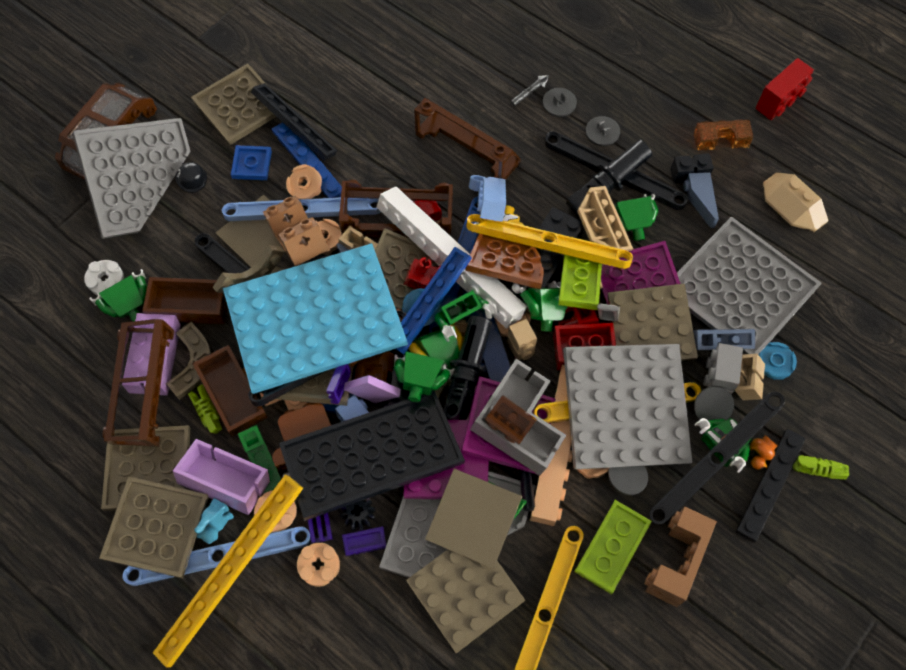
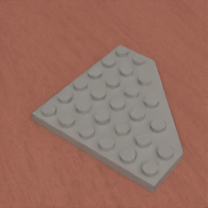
M181 118L73 131V138L102 239L138 233L177 171L191 152Z
M488 471V481L522 496L519 480ZM403 496L379 566L380 569L409 578L448 550L425 540L441 500L404 499ZM521 509L516 518L513 519L507 535L525 526L529 511Z

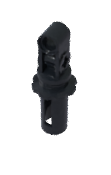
M642 140L636 141L608 166L603 163L598 165L599 173L594 174L591 177V181L571 195L566 201V205L579 217L577 210L591 187L606 186L609 195L613 189L618 192L623 189L621 182L653 155L652 151Z
M469 317L459 357L457 360L450 361V366L455 368L451 375L452 382L448 389V396L443 411L445 416L451 420H466L468 418L478 376L486 374V369L481 366L492 322L484 317Z

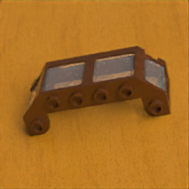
M115 83L114 85L102 84L60 133L58 141L62 143L60 153L56 152L55 155L59 166L85 180L72 134L73 131L132 124L140 116V113L143 117L150 118L157 110L153 99L142 96L120 83Z

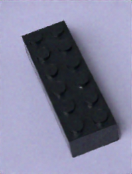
M552 207L538 229L580 239L584 226L582 221ZM536 248L540 254V261L544 269L541 288H548V285L553 282L563 266L564 254ZM504 280L502 284L525 304L520 296L521 293L517 294L512 290L514 283ZM528 308L525 310L524 314H530Z

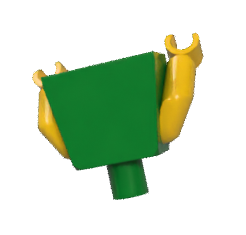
M455 323L450 326L454 328L457 338L450 336L448 338L449 342H447L441 329L416 339V343L412 342L408 349L411 353L444 360L443 366L445 364L447 369L452 370L453 367L450 366V361L458 359L463 337L457 326H454Z

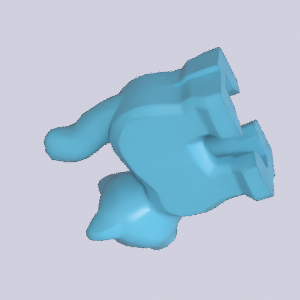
M215 498L212 500L210 506L202 513V519L194 529L195 533H197V538L202 539L208 544L218 539V532L224 528L228 520L234 518L226 504Z

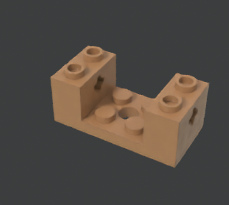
M296 196L288 197L283 202L272 205L263 211L274 237L294 266H298L329 250L318 223L313 217H307L301 202Z
M685 506L680 512L676 511L669 521L668 528H670V532L668 535L691 545L687 547L684 553V558L687 559L683 565H680L677 572L663 565H660L657 569L653 568L645 580L644 584L647 585L645 592L675 607L685 602L717 521Z

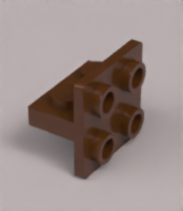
M504 395L500 397L485 418L488 421L489 427L495 431L499 429L505 434L504 437L514 444L515 442L520 444L537 421L536 418Z

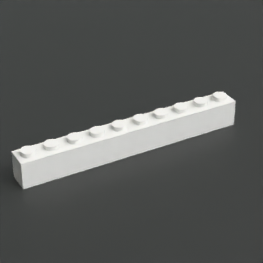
M394 187L380 194L377 208L439 266L443 264L454 247L470 255L400 189ZM464 269L456 280L467 292L473 290L475 294L486 300L488 304H495L498 315H491L506 329L519 321L527 309V306L497 278Z

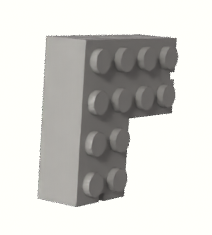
M516 359L470 430L540 476L549 466L566 435L532 413L533 408L547 388L550 380L535 371L527 382L524 379L531 368ZM502 395L537 419L520 444L508 441L504 437L505 434L499 429L498 431L493 430L488 426V421L485 420Z

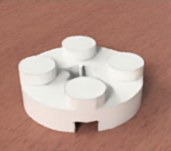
M94 261L89 264L84 280L88 289L95 295H98L96 292L100 293L123 280L124 273L114 261ZM102 276H109L108 279L105 278V281L101 280Z

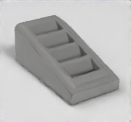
M598 304L600 320L616 322L619 320L620 307Z

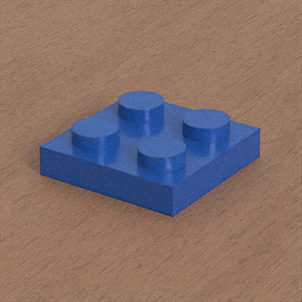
M236 145L231 170L232 179L267 180L272 153L271 147Z

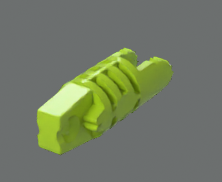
M202 384L197 387L201 399L193 391L188 395L204 427H207L210 433H218L222 430L219 422L220 417Z
M801 455L792 466L796 472L830 479H847L849 476L848 465L816 457Z

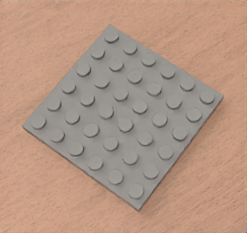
M730 217L677 272L680 283L685 284L690 313L709 328L755 329V349H743V354L759 355L822 284L733 217Z
M679 344L565 347L563 349L574 470L692 463Z

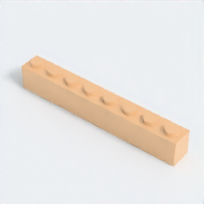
M565 365L561 366L555 402L568 400ZM570 420L551 423L553 427L564 433L566 437L555 452L556 454L547 469L538 478L534 498L535 508L531 512L530 521L554 526L556 520L560 521L562 509L559 508L560 500L564 501L566 494L563 483L568 481L570 472L566 467L567 462H571L573 457L572 450H570Z

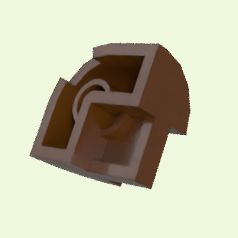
M386 351L360 360L355 368L353 380L370 375L383 382H387V373H391L393 370L394 354Z

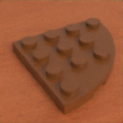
M484 234L478 235L470 254L472 259L466 266V271L541 289L544 269L540 261V254L535 247Z

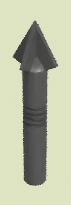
M549 75L538 76L537 81L510 101L511 105L516 106L540 86L545 87Z

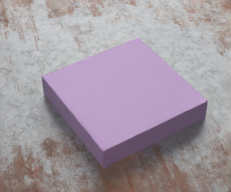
M370 375L346 382L344 386V391L373 403L399 397L401 389Z

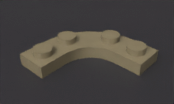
M268 245L257 263L249 270L236 274L222 273L213 286L214 290L224 293L223 288L271 274L285 253L284 249L279 246Z
M192 322L176 332L177 336L190 351L189 363L181 373L166 383L179 400L202 382L192 363L211 354L207 340Z

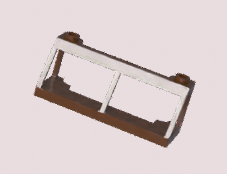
M424 98L414 109L415 130L418 137L423 139L427 134H432L433 137H436L439 132L443 133L494 164L491 167V172L495 174L494 178L506 180L519 165L521 158L512 149L427 98ZM420 114L423 116H428L427 119L420 125Z
M356 180L342 181L339 224L342 234L351 226L362 233L364 238H380L384 228L409 238L395 224L360 223L359 219L352 218L347 214L348 198L379 199L381 193L392 188L362 187ZM439 183L435 186V189L398 188L410 200L448 201V218L442 217L441 220L434 222L452 236L453 184Z
M163 319L121 323V329L117 333L119 342L107 423L103 428V438L105 442L111 445L159 447L160 436H155V429H158L159 426L156 424L165 349L170 344L167 340H173L174 330ZM154 324V328H153V329H151V328H134V327H133V326ZM129 332L153 333L147 376L121 378ZM146 381L139 435L114 437V421L120 384Z

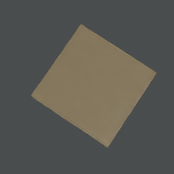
M263 195L255 202L270 200L265 195ZM266 219L230 221L216 232V235L250 268L257 263L268 245L281 247Z
M454 469L425 540L494 569L522 496Z

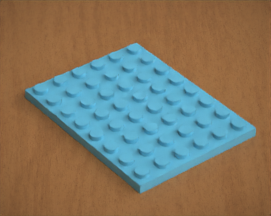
M372 243L223 288L252 394L408 345Z

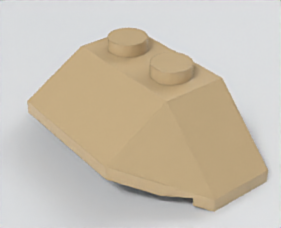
M775 173L763 182L765 202L791 226L815 232L828 222L822 199L795 174Z
M606 186L591 187L577 210L590 242L632 251L633 247Z

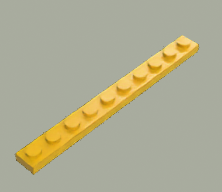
M284 475L154 650L153 654L165 667H172L302 491L303 487L290 476Z

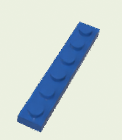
M284 123L273 127V134L299 165H309L320 173L322 178L321 192L325 197L340 198L342 186L312 150Z
M457 247L453 248L401 321L408 345L396 348L398 351L405 354L471 261L470 255Z

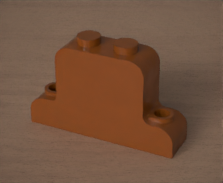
M310 402L300 409L288 410L278 419V425L284 441L331 426L325 408L321 403ZM278 448L273 453L272 458L278 472L286 470L287 467L281 448Z

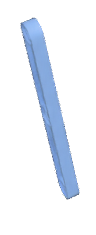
M341 197L299 199L302 206L308 207L305 211L308 218L339 216ZM348 198L347 214L349 216L379 214L381 211L378 208L370 206L371 203L378 202L379 199ZM284 200L227 203L223 206L222 213L227 221L265 220L263 211ZM230 209L236 210L233 215L226 214Z
M295 527L270 533L251 559L305 547L310 543V532L305 527ZM298 532H305L307 534L304 542H297L295 540ZM235 541L192 551L185 574L216 568L220 561H213V554L216 551H223L225 556ZM128 566L123 572V580L131 586L174 577ZM133 570H138V579L130 581L128 578L129 573Z

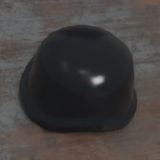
M187 162L179 168L175 179L183 191L195 193L202 190L206 185L207 173L199 164Z

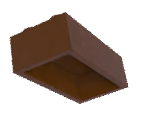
M149 277L143 313L175 315L178 321L182 323L225 324L227 302L225 294L216 292L213 288L217 280Z
M229 345L192 363L232 437L268 418L262 406L256 407L251 403L248 396L250 391L249 382ZM254 395L253 399L258 400L257 396Z

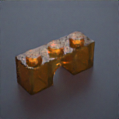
M722 120L718 122L697 123L694 137L697 150L715 149L719 137L729 140L731 148L749 147L753 139L750 120Z

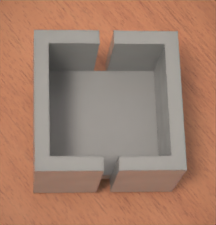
M719 343L716 349L712 350L711 356L706 360L708 375H705L703 383L706 388L712 386L722 387L732 395L740 383L743 347Z

